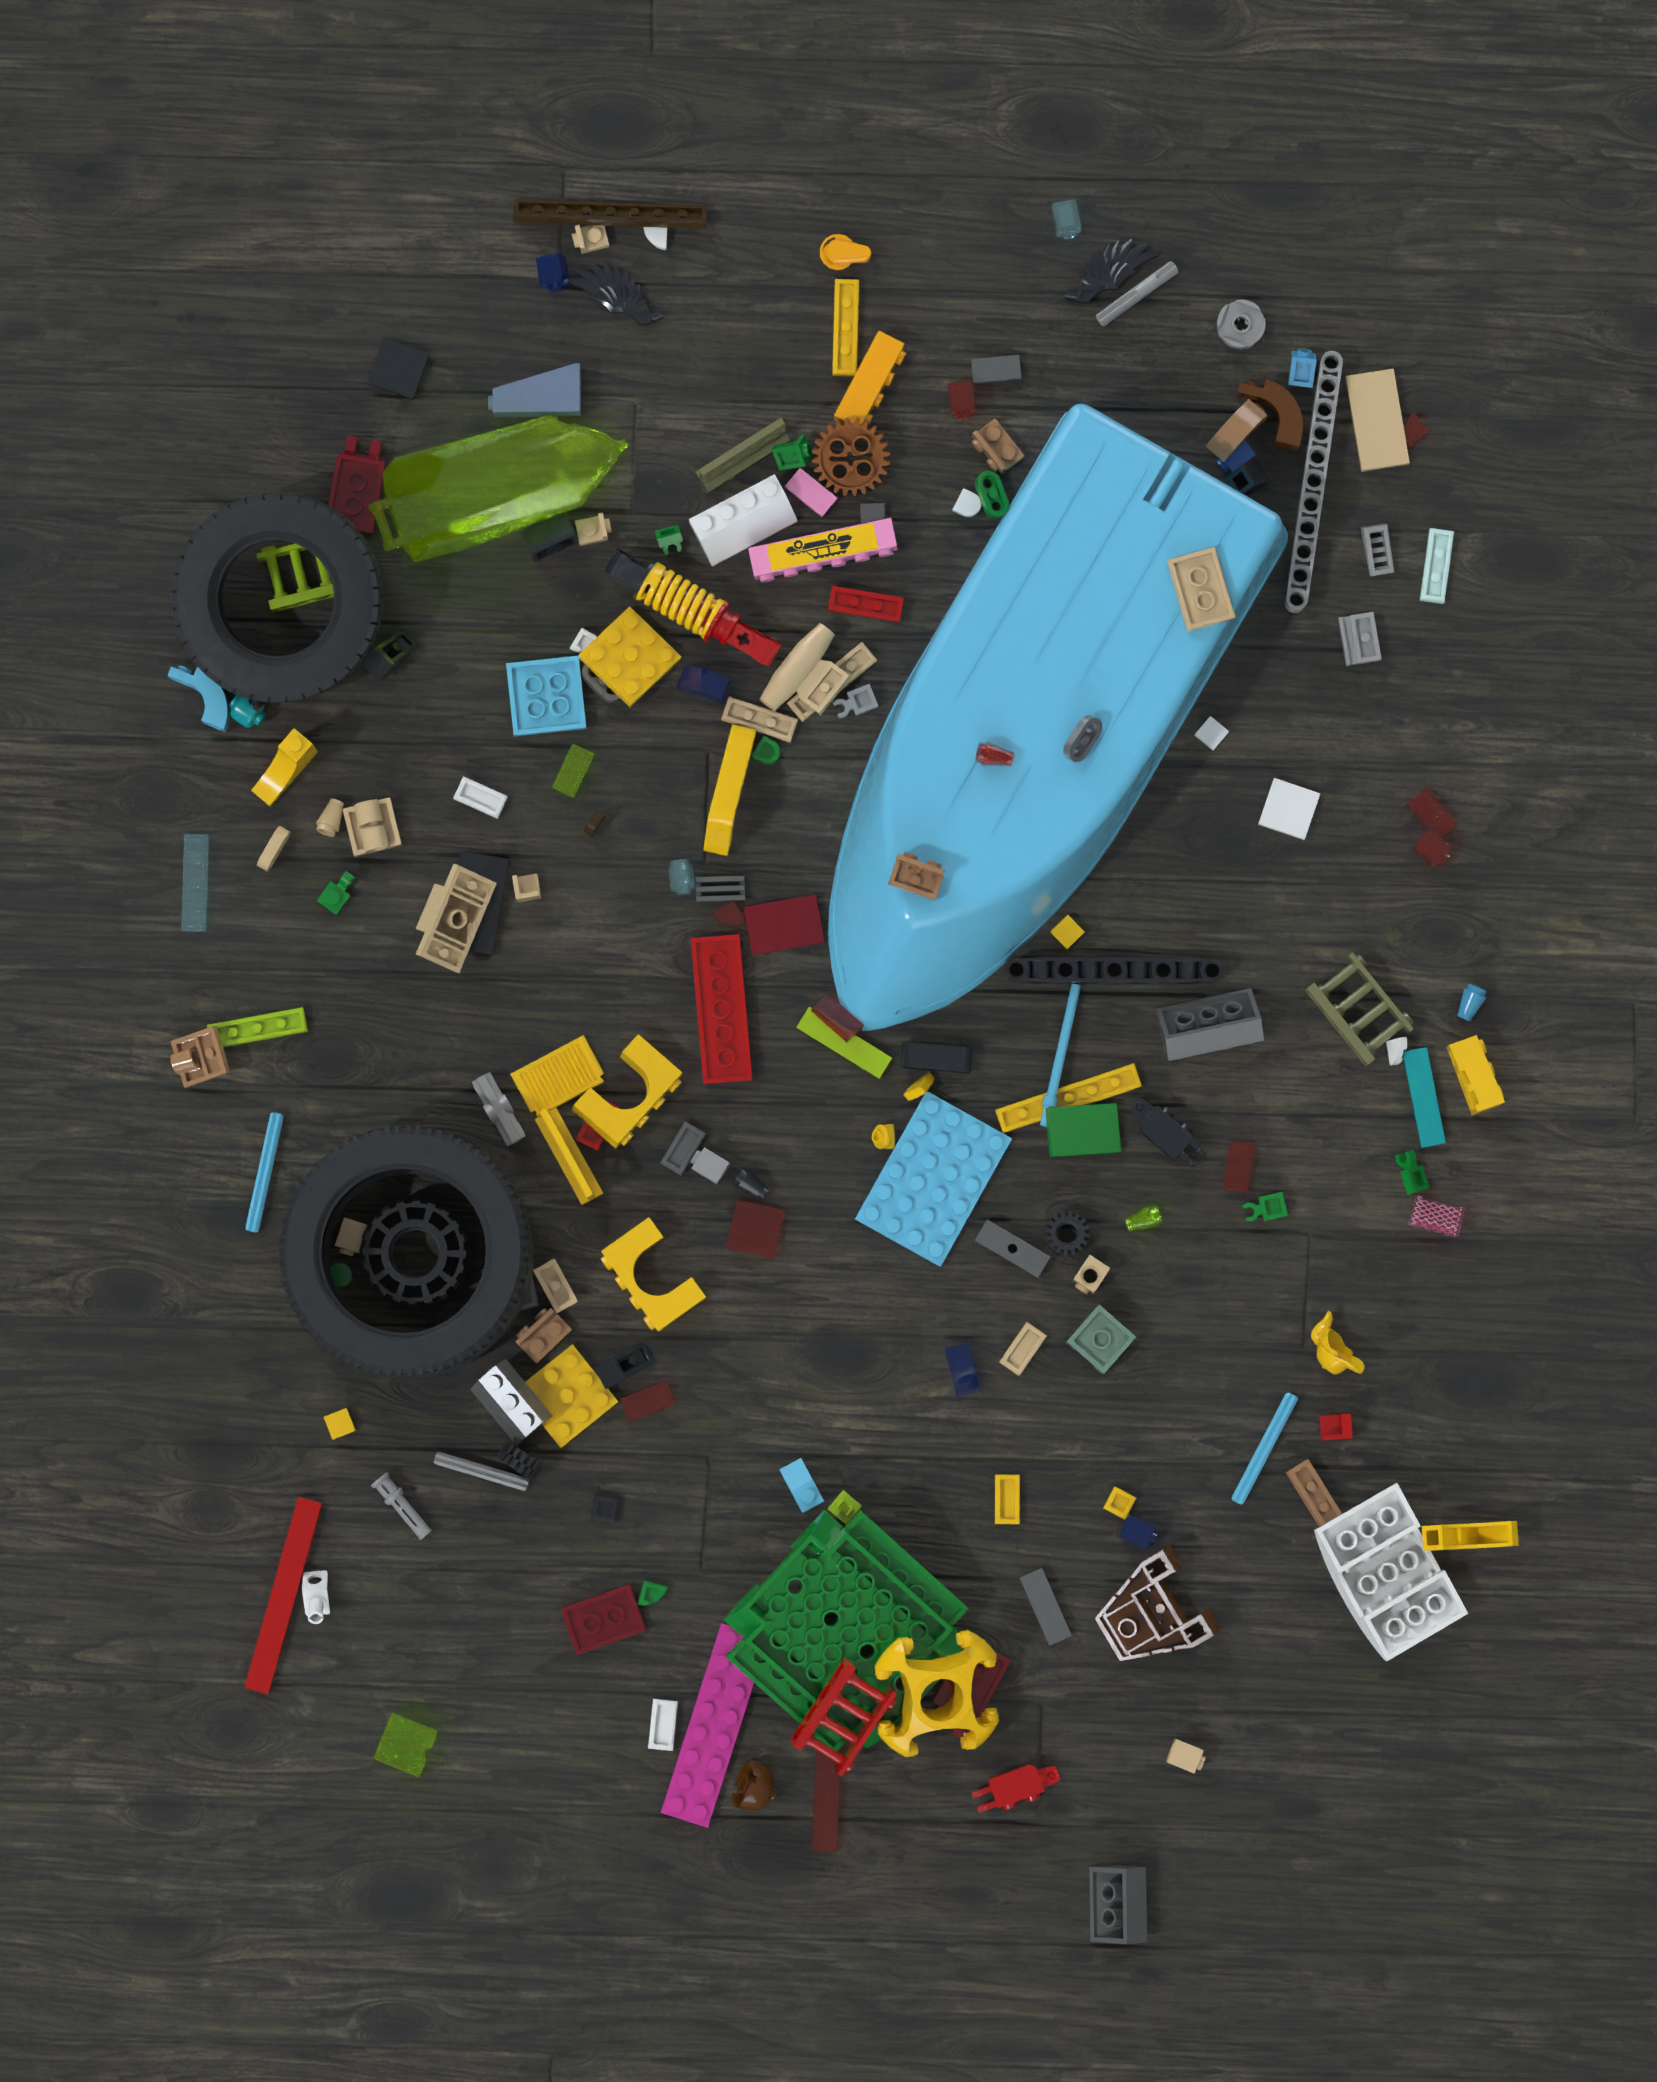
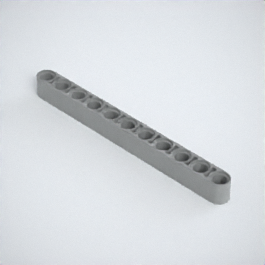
M1336 351L1326 352L1322 356L1318 369L1285 594V607L1291 613L1303 611L1309 598L1343 359ZM1325 360H1335L1337 367L1334 369L1327 368ZM1323 383H1331L1334 390L1330 393L1324 392L1321 388ZM1321 406L1328 407L1330 415H1320L1318 408ZM1316 430H1323L1326 432L1327 438L1319 440L1315 437L1314 432ZM1314 453L1322 455L1323 462L1320 464L1314 463L1311 460V455ZM1316 477L1319 479L1320 485L1318 487H1311L1307 479ZM1313 501L1317 509L1308 511L1304 507V502ZM1301 525H1310L1313 528V533L1310 535L1303 534L1300 530ZM1299 548H1306L1310 556L1305 559L1300 558L1297 550ZM1299 571L1303 572L1306 580L1304 582H1297L1293 574ZM1293 595L1300 596L1303 604L1294 606L1290 602V597Z

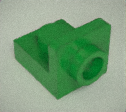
M800 435L797 441L774 445L772 452L778 469L781 471L806 466L812 457L813 448L811 443L807 441L806 435Z

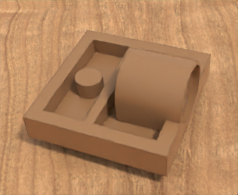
M212 1026L170 1041L174 1052L171 1055V1065L175 1073L181 1075L184 1088H189L231 1073L217 1026Z

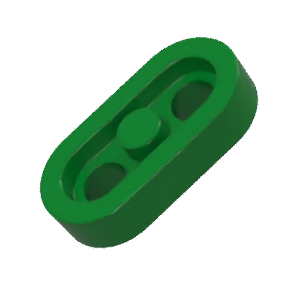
M993 471L982 472L975 480V488L986 515L992 519H999L1008 512L1009 501L1000 477ZM983 482H988L990 488H986ZM992 504L997 505L998 511L993 510Z

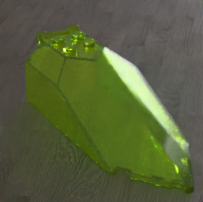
M548 415L394 458L382 472L385 499L373 502L368 506L370 512L375 515L384 540V550L390 551L403 546L413 561L417 563L489 542L581 507L592 490L597 487L617 461L622 451L627 448V442L624 439L621 441L612 439L606 433L575 423L569 425L557 421V417ZM383 509H389L399 536L398 538L393 539Z

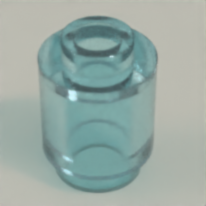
M689 859L670 861L671 867L668 870L671 891H676V895L691 894L690 890L695 889L693 866L690 865Z

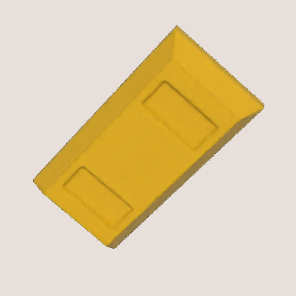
M995 1475V1524H1020V1475Z

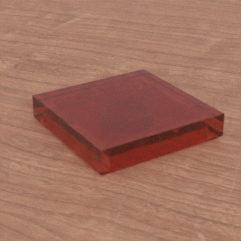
M737 1200L726 1249L774 1259L785 1211Z

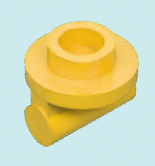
M880 1124L875 1127L872 1133V1141L878 1149L895 1148L894 1124Z

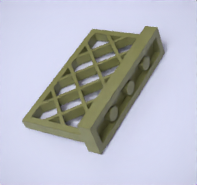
M782 418L776 420L696 471V475L707 492L711 493L771 455L774 445L789 443L790 439L786 435L784 421Z

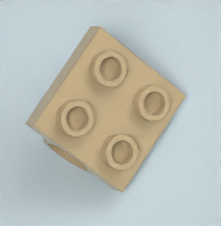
M390 797L360 802L352 807L343 809L354 857L402 845Z

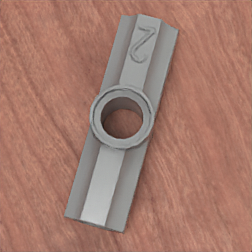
M489 1072L472 1082L473 1087L484 1103L483 1107L493 1125H496L506 1145L510 1146L526 1137L521 1125L514 1116L513 1108L505 1094L501 1093L491 1073Z

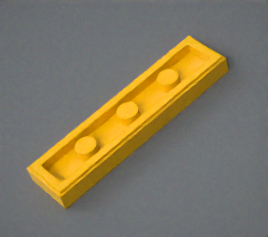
M835 279L832 376H855L857 372L859 280Z

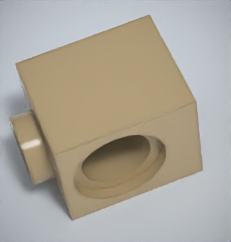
M344 1218L335 1246L340 1247L339 1252L352 1257L354 1252L360 1254L363 1240L362 1235L368 1225Z
M1089 1255L1073 1279L1076 1282L1074 1287L1086 1295L1089 1291L1094 1293L1110 1268ZM1091 1269L1096 1272L1097 1279L1094 1283H1087L1084 1280L1083 1273L1086 1270Z
M1174 1739L1166 1762L1195 1774L1196 1769L1201 1770L1206 1756L1202 1755L1204 1750Z

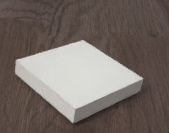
M1274 778L1258 825L1305 840L1320 793Z

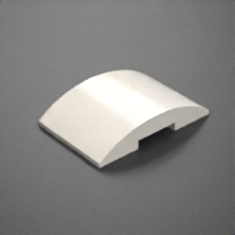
M1397 1483L1314 1530L1326 1566L1341 1597L1365 1636L1385 1661H1389L1468 1614L1445 1570L1441 1571L1431 1551H1423L1422 1534L1418 1529L1421 1526Z

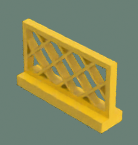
M546 1108L539 1111L541 1116L536 1118L535 1121L581 1205L602 1195L603 1192L557 1108L549 1112Z

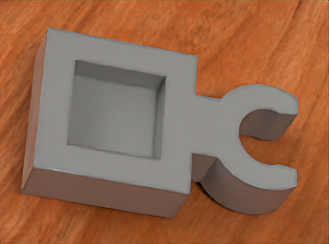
M870 684L847 692L849 699L846 701L837 699L833 702L834 707L843 705L845 708L844 712L837 714L838 719L845 718L849 711L852 710L855 716L878 708Z

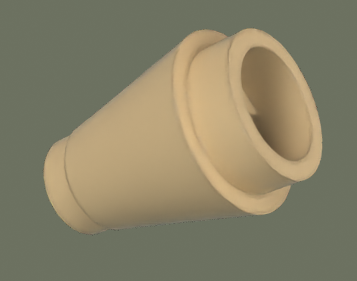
M330 799L316 822L318 825L316 830L319 833L334 837L335 833L339 832L344 803L336 799Z

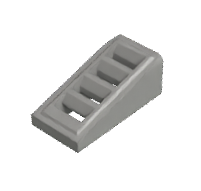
M1382 523L1361 527L1369 575L1376 576L1393 573L1394 566L1388 525ZM1381 532L1380 537L1370 538V534ZM1383 542V546L1371 548L1372 543ZM1385 552V556L1373 558V553ZM1387 562V566L1374 568V563Z

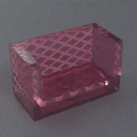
M1416 1196L1408 1225L1458 1237L1465 1208Z

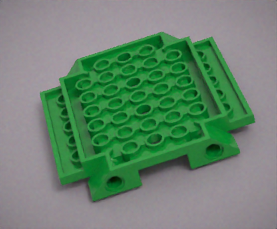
M823 1510L791 1545L793 1551L761 1586L756 1583L723 1619L738 1634L743 1636L726 1654V1658L797 1722L801 1723L845 1657L856 1667L854 1670L856 1676L885 1693L889 1686L897 1693L895 1697L897 1699L894 1706L889 1711L886 1710L879 1721L889 1720L896 1727L901 1720L904 1689L896 1687V1681L901 1677L900 1671H892V1675L888 1679H877L875 1664L879 1657L899 1637H908L913 1640L914 1648L909 1655H905V1659L934 1660L961 1652L963 1648L956 1641V1633H959V1631L953 1625L969 1608L861 1510L843 1529L841 1524ZM792 1580L801 1581L802 1586L799 1591L791 1592L788 1590V1585ZM834 1612L837 1614V1621L834 1624H826L824 1622V1617L827 1613ZM866 1644L873 1646V1652L870 1656L864 1657L860 1655L862 1646ZM939 1680L933 1681L924 1689L921 1699ZM845 1684L840 1691L843 1697L870 1714L879 1702L852 1684ZM837 1704L831 1705L827 1711L828 1717L855 1734L859 1732L865 1723ZM879 1722L863 1744L864 1747L869 1748L882 1740L878 1735ZM818 1725L813 1732L815 1738L836 1751L847 1741L824 1725Z

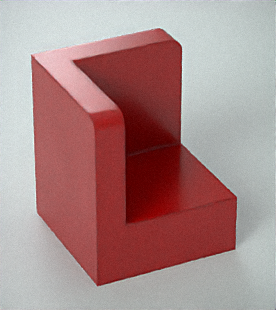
M1351 1414L1320 1416L1321 1441L1353 1438Z

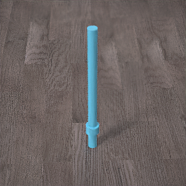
M1071 984L1047 1095L1043 1097L1042 1106L1044 1109L1040 1125L1047 1127L1045 1108L1057 1107L1058 1098H1056L1081 989V986L1078 984Z

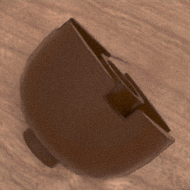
M749 1760L750 1763L745 1762L735 1779L734 1785L739 1786L737 1794L732 1793V1804L741 1810L757 1811L768 1805L769 1801L774 1800L777 1794V1787H775V1779L772 1772L766 1766Z

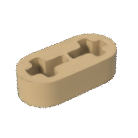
M281 826L276 829L257 862L258 867L267 872L271 869L291 833L290 831Z

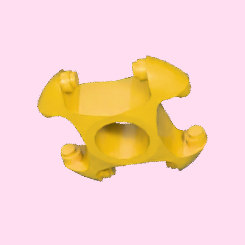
M969 1630L956 1633L957 1644L964 1648V1650L934 1660L905 1659V1655H909L914 1648L912 1638L908 1637L896 1639L879 1657L875 1664L877 1679H888L892 1675V1671H900L903 1683L904 1698L899 1725L895 1727V1724L889 1720L879 1721L878 1735L898 1754L906 1758L918 1755V1745L912 1738L930 1731L954 1728L969 1729V1732L964 1733L963 1737L960 1738L961 1748L966 1750L979 1747L994 1731L999 1722V1713L996 1708H986L979 1718L975 1717L971 1692L974 1669L978 1663L983 1664L984 1667H994L996 1663L995 1651L977 1634ZM939 1679H949L954 1682V1693L950 1701L943 1707L934 1710L921 1707V1695L930 1683Z

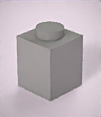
M705 1147L702 1152L697 1150L690 1161L694 1164L692 1167L693 1171L718 1185L730 1165L728 1161Z

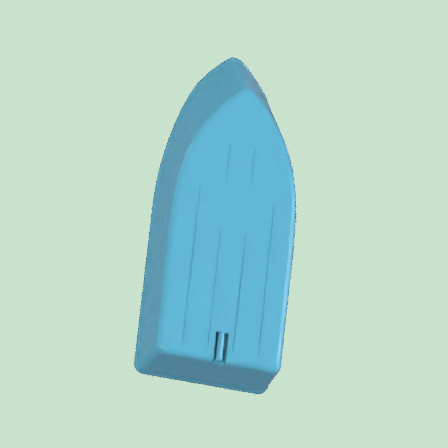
M1076 404L1063 415L1010 504L1008 512L1003 516L903 686L874 744L858 786L844 831L834 873L828 922L829 951L836 991L844 1017L852 1028L859 1031H871L910 1021L943 1008L973 990L1028 943L1060 910L1091 873L1131 814L1286 548L1288 533L1277 513L1086 404ZM1215 547L1236 618L1187 632L1166 561ZM1086 715L1098 718L1102 722V732L1085 759L1081 762H1073L1067 759L1063 753L1064 744L1079 721ZM904 852L918 856L917 861L927 864V861L930 860L942 865L941 869L945 870V874L935 901L888 885L898 854L903 855Z

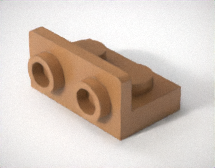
M993 419L979 431L976 430L972 433V438L974 439L972 441L973 446L979 453L984 452L988 457L986 462L994 472L998 470L1003 475L1025 457L996 419Z
M545 1308L534 1317L537 1322L530 1328L526 1325L516 1335L519 1338L516 1343L536 1364L572 1331L552 1308L548 1311Z

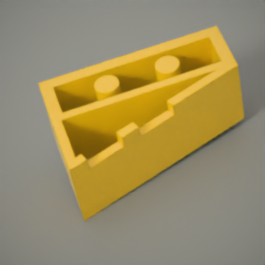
M1477 1035L1446 1047L1472 1116L1505 1103L1502 1090L1494 1077V1068L1491 1062L1488 1063L1485 1056L1487 1051L1482 1039L1478 1040Z

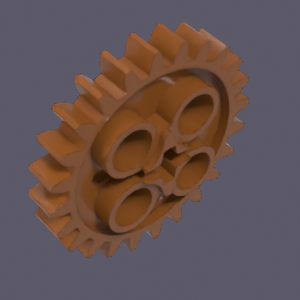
M846 417L845 424L836 419V427L834 428L831 424H828V433L823 430L820 431L823 440H815V443L820 448L812 449V453L818 455L812 458V462L819 463L814 468V472H822L819 481L827 479L826 488L833 484L835 486L834 493H837L841 488L843 489L844 496L847 495L848 490H852L853 496H856L857 489L866 494V486L874 490L875 484L873 481L881 483L883 479L879 474H887V470L882 466L890 465V461L884 457L889 456L891 452L883 450L888 445V441H880L884 433L875 434L877 426L874 425L869 429L867 427L868 420L861 425L859 424V417H856L854 423H851L849 417ZM859 438H864L869 445L865 449H860L856 446L855 441ZM836 440L841 441L844 444V449L836 451L832 448L831 443ZM848 452H852L853 456H857L853 462L850 461V458L846 457ZM866 453H872V454H873L872 457L859 456V455H863V454H866ZM831 456H834V457H845V458H839V459H836V460H830V457H831ZM866 462L870 465L871 470L863 473L858 469V464ZM838 464L844 465L847 473L838 475L834 471V466Z

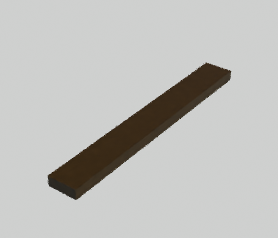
M515 199L513 223L706 229L707 206Z

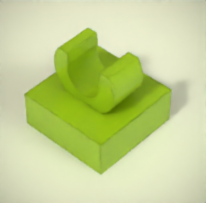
M843 1490L828 1507V1510L843 1523L847 1524L862 1505Z

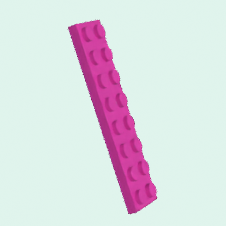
M721 1623L661 1810L663 1814L707 1828L754 1685L751 1679L726 1658V1654L743 1636L738 1634L731 1626Z

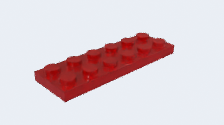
M735 934L691 938L703 1084L751 1081L752 1070L740 936Z

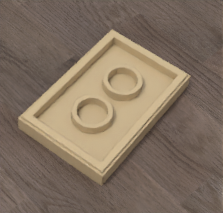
M1215 547L1166 561L1187 632L1236 618Z

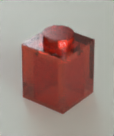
M972 380L948 383L947 389L951 417L956 416L957 419L970 418L971 414H975L976 410Z
M1431 829L1425 833L1412 849L1433 868L1438 864L1443 866L1452 856L1448 853L1452 847Z

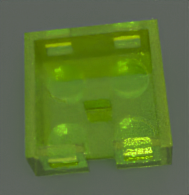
M392 1712L373 1759L416 1777H421L428 1759L424 1755L427 1749H432L439 1730Z

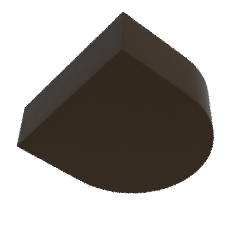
M597 811L594 812L584 832L592 837L606 817Z

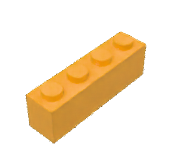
M878 331L834 414L835 421L839 419L842 424H845L846 417H849L850 422L854 423L856 417H859V424L863 425L868 420L869 426L873 418L870 415L873 407H879L884 397V394L881 393L884 386H890L895 376V373L892 372L895 365H901L906 355V352L903 351L904 343Z

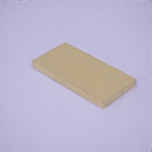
M1394 368L1346 376L1345 380L1361 472L1408 465L1410 462Z

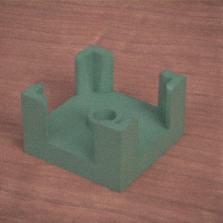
M1098 1305L1066 1343L1072 1349L1079 1352L1103 1375L1136 1336L1103 1307Z

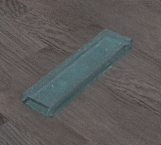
M184 834L182 932H207L208 834Z

